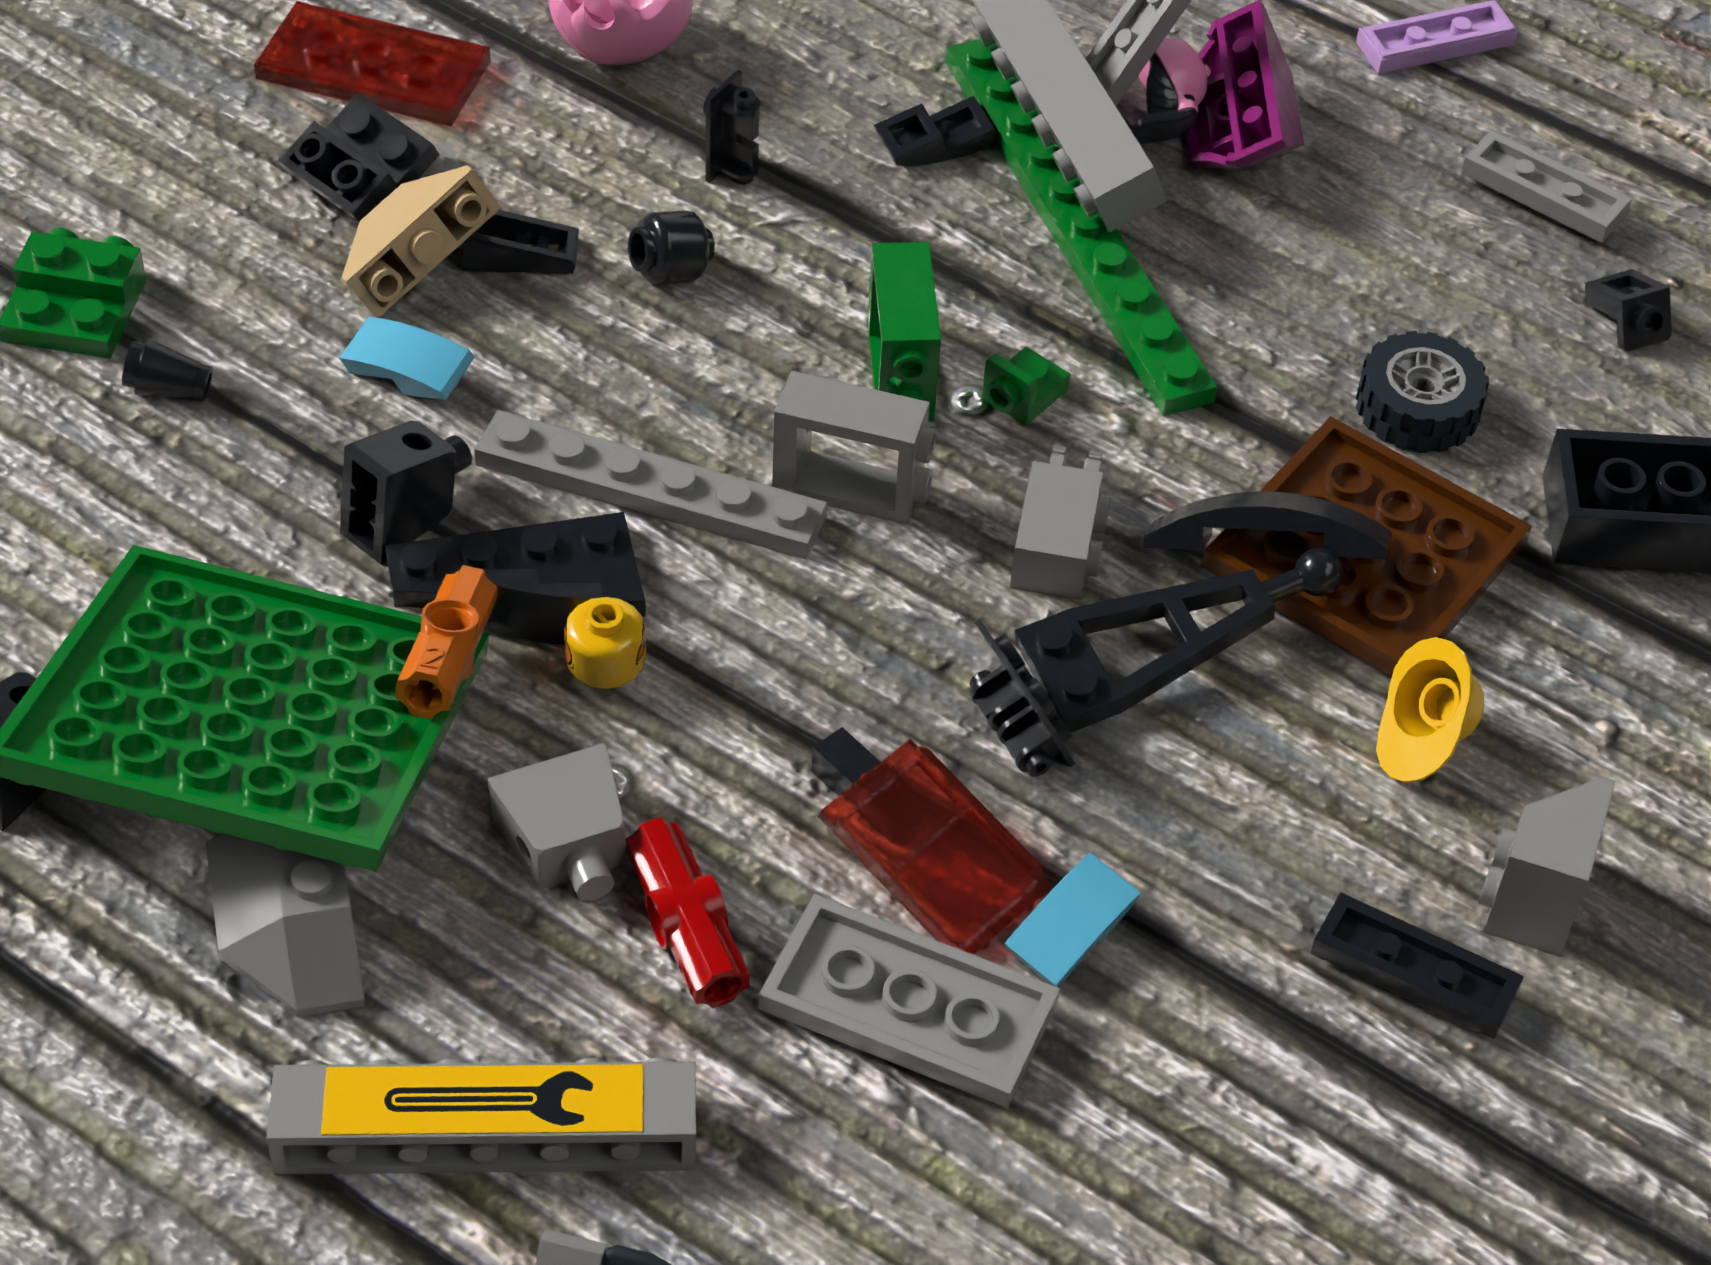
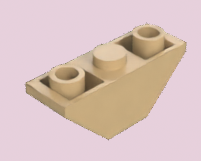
M468 165L403 183L360 220L342 279L374 317L379 318L501 209V206L474 170Z

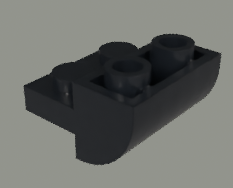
M357 93L326 128L313 121L281 156L278 162L287 172L360 222L401 184L419 179L440 154L433 143L360 93Z

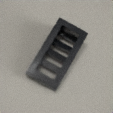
M498 210L461 244L458 268L486 272L573 274L576 266L579 228ZM559 245L558 252L548 250V246Z

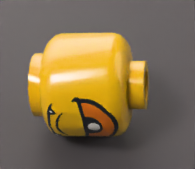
M600 597L579 604L569 614L564 628L565 656L568 669L578 681L589 687L611 689L621 687L638 676L643 669L646 659V629L642 615L633 605L622 599Z

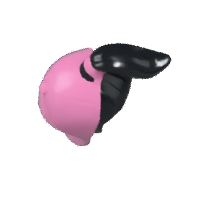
M1164 38L1138 75L1141 83L1146 88L1148 115L1138 120L1131 129L1139 144L1178 138L1189 132L1197 124V106L1201 103L1207 91V77L1210 75V68L1204 65L1192 46L1182 39Z

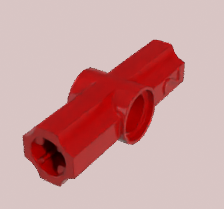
M663 817L641 823L638 830L626 838V853L646 894L645 902L648 918L657 942L663 950L671 949L679 966L680 973H682L690 995H692L696 1004H706L711 1008H716L733 1002L739 993L749 987L750 973L728 929L726 906L716 880L711 874H702L678 822H668Z

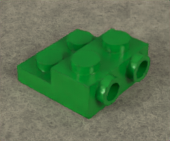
M54 228L49 234L31 232L12 269L16 288L0 318V342L111 359L147 281L141 248L134 247L128 240L119 236H109L103 242L80 239L74 232L65 228Z

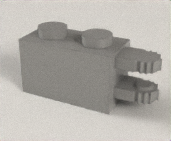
M1053 445L1050 463L1032 462L1014 549L1010 588L1081 599L1085 575L1097 577L1103 542L1092 540L1093 532L1105 533L1111 498L1100 496L1103 472H1100L1103 453L1090 451L1089 456L1085 459L1084 469L1067 466L1068 456L1066 454V447Z

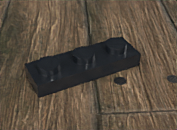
M1340 892L1314 938L1310 954L1492 1039H1495L1524 978L1523 975Z

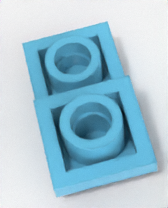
M368 317L339 357L350 374L393 379L403 395L442 400L447 399L475 358L469 349L442 336L408 324L376 317Z
M1089 852L1021 923L1004 943L1005 949L1048 984L1059 988L1096 943L1100 945L1139 899L1141 892Z

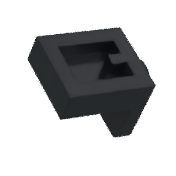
M1633 269L1585 282L1586 304L1607 313L1611 319L1617 320L1619 348L1628 352L1670 339L1672 335L1670 286Z

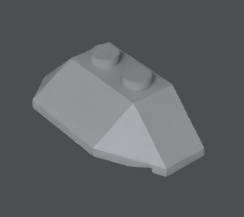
M217 834L207 841L206 851L220 959L255 986L280 1000L282 1006L298 1018L366 1007L345 866L335 861L295 851L280 850L271 845L228 834Z

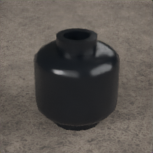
M686 210L647 213L640 219L637 227L631 230L628 239V254L632 267L640 272L648 282L659 285L686 283L697 280L703 275L708 261L713 258L715 251V242L711 231L705 228L703 221L694 212Z

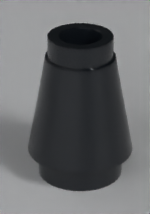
M148 339L146 343L132 341L123 367L122 385L134 388L135 395L205 400L212 381L213 366L202 364V362L152 339Z

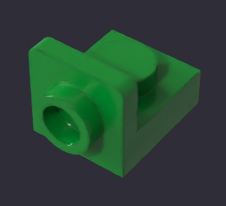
M1027 346L1009 361L997 354H993L985 362L982 399L989 402L998 411L1008 414L1027 426L1069 390L1071 374Z

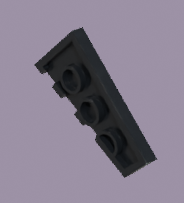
M624 512L385 545L395 607L424 608L427 603L435 600L446 574H454L465 565L483 570L537 569L539 584L601 582L603 597L622 599L633 605L642 617H646V601Z

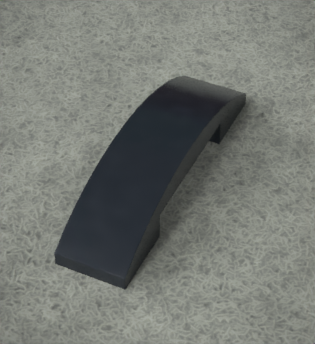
M1283 492L1232 493L1189 503L1156 519L1143 536V548L1203 551L1212 537L1213 528L1324 533V549L1332 551L1338 557L1386 559L1392 544V531L1358 511L1320 498Z

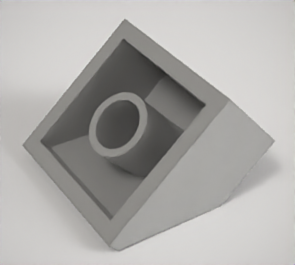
M1601 777L1528 804L1523 808L1516 831L1506 828L1502 829L1492 865L1488 870L1479 904L1491 907L1484 933L1550 954L1561 955L1590 879L1615 780Z

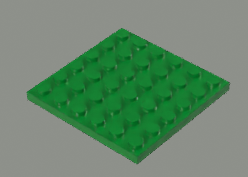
M133 545L0 728V777L23 785H33L77 796L86 801H97L137 811L150 817L164 818L208 829L213 833L228 834L274 846L280 850L295 851L335 861L344 866L359 867L377 872L487 655L490 633H482L475 649L473 672L467 679L462 680L450 710L435 714L432 720L410 715L404 703L395 698L397 680L420 632L422 616Z

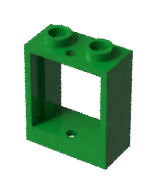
M929 242L872 243L867 329L873 388L930 402L928 421H934L941 334Z

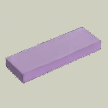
M1496 0L1359 28L1356 43L1378 74L1513 46L1516 43L1518 30Z

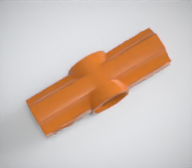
M463 565L454 574H446L435 600L427 603L423 608L420 632L397 680L395 698L404 703L410 715L432 720L435 714L450 710L462 680L467 679L473 672L475 649L494 608L498 592L497 586L486 577L483 569Z

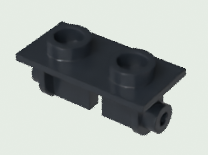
M738 69L720 86L717 85L710 90L703 105V113L706 115V140L703 146V154L705 156V181L711 183L722 172L731 176L735 183L745 185L752 182L759 172V144L754 142V140L759 136L760 100L755 96V92L752 89L742 87V71Z

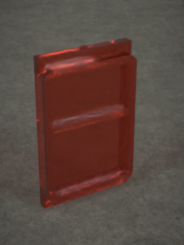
M911 739L871 771L862 774L856 783L824 807L818 814V818L936 941L973 955H977L981 950H986L990 946V942L1025 912L1031 911L1034 908V904L1053 887L1042 875L1041 864L929 749L918 747Z

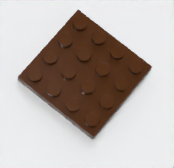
M1332 416L1322 424L1259 491L1294 493L1334 502L1358 511L1392 531V544L1386 559L1339 557L1343 565L1344 574L1340 586L1333 593L1316 597L1301 592L1274 603L1276 610L1391 676L1396 664L1405 651L1417 642L1434 637L1441 639L1447 637L1526 544L1532 525ZM1225 528L1204 550L1201 567L1217 576L1253 569L1260 582L1295 569L1298 559L1306 551L1314 548H1324V533Z

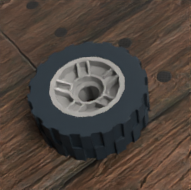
M1407 331L1406 334L1388 336L1382 343L1380 341L1372 347L1371 354L1367 353L1364 360L1356 395L1358 415H1362L1364 419L1363 424L1368 430L1372 429L1377 434L1376 437L1384 442H1391L1395 444V447L1403 450L1407 448L1416 450L1418 453H1427L1428 451L1435 450L1438 452L1447 451L1449 447L1454 445L1458 447L1465 443L1468 436L1472 437L1481 419L1489 386V377L1485 376L1486 368L1484 364L1476 359L1475 353L1472 350L1458 344L1459 341L1450 337L1447 339L1438 336L1437 333L1427 332L1425 334L1417 333V331Z

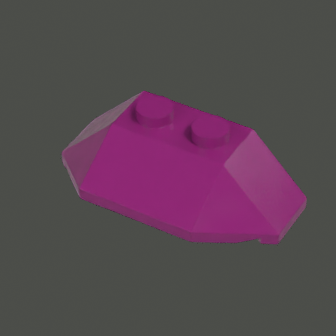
M1257 0L1213 21L1207 33L1209 40L1198 54L1204 65L1210 68V75L1207 77V91L1203 100L1197 106V124L1186 133L1189 160L1196 168L1254 167L1303 146L1304 139L1293 74L1262 1Z

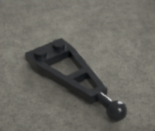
M1314 548L1300 556L1295 569L1260 582L1252 569L1070 608L1014 630L1016 645L1033 677L1040 683L1054 704L1057 713L1072 733L1123 713L1275 619L1274 603L1301 592L1316 597L1333 593L1343 580V565L1339 557L1332 551L1324 548ZM1243 600L1245 606L1202 632L1189 613L1190 611ZM1164 617L1180 645L1113 685L1086 634Z

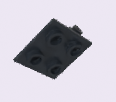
M980 619L976 621V626L1001 666L993 672L983 670L975 674L970 680L972 688L970 697L987 718L991 729L997 732L998 739L1012 755L1018 769L1022 772H1029L1032 777L1041 776L1052 766L1051 759L1060 753L1070 767L1075 765L1074 760L1063 744L1073 736L1040 683L1027 670L1024 661L1005 633L993 639Z

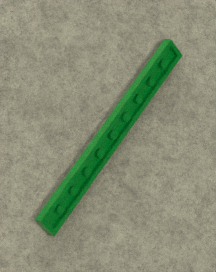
M975 39L970 42L947 46L946 65L966 97L974 96L993 125L998 140L996 146L1161 414L1166 416L1214 403L1217 391L1215 382L1119 231L1115 229L1108 232L1098 214L1090 218L1085 214L1074 192V188L1079 186L1078 181L1075 178L1067 183L1062 176L1052 153L1058 151L1056 145L1053 144L1046 148L1042 143L1031 121L1037 114L1034 110L1027 114L1022 110L1011 88V85L1016 83L1015 78L1012 77L1005 81L992 58L991 52L996 50L994 44L985 48L980 39Z

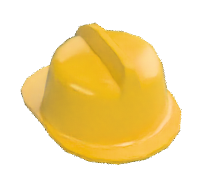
M1437 637L1421 640L1405 651L1394 668L1376 746L1380 767L1392 779L1409 783L1424 780L1436 773L1451 758L1457 744L1471 735L1481 721L1485 708L1484 692L1477 677L1472 674V668L1465 652L1454 642Z

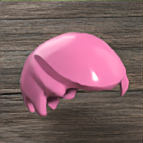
M548 0L553 22L564 40L583 58L605 66L634 64L657 55L681 36L689 23L693 8V0Z

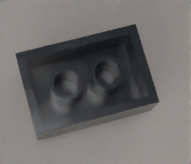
M1557 428L1542 475L1554 564L1711 573V438Z

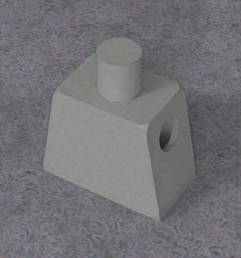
M605 743L488 778L491 819L536 886L547 889L571 881L577 897L582 901L597 900L612 890L614 879L609 869L620 866L626 860L624 819Z

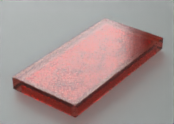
M296 1L254 63L255 78L258 80L348 102L357 93H360L385 111L452 127L490 64L491 54L490 47Z

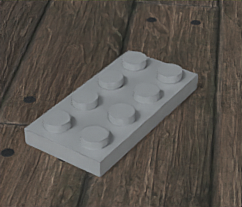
M814 893L759 993L758 1009L1008 1108L1058 1004L1060 988Z

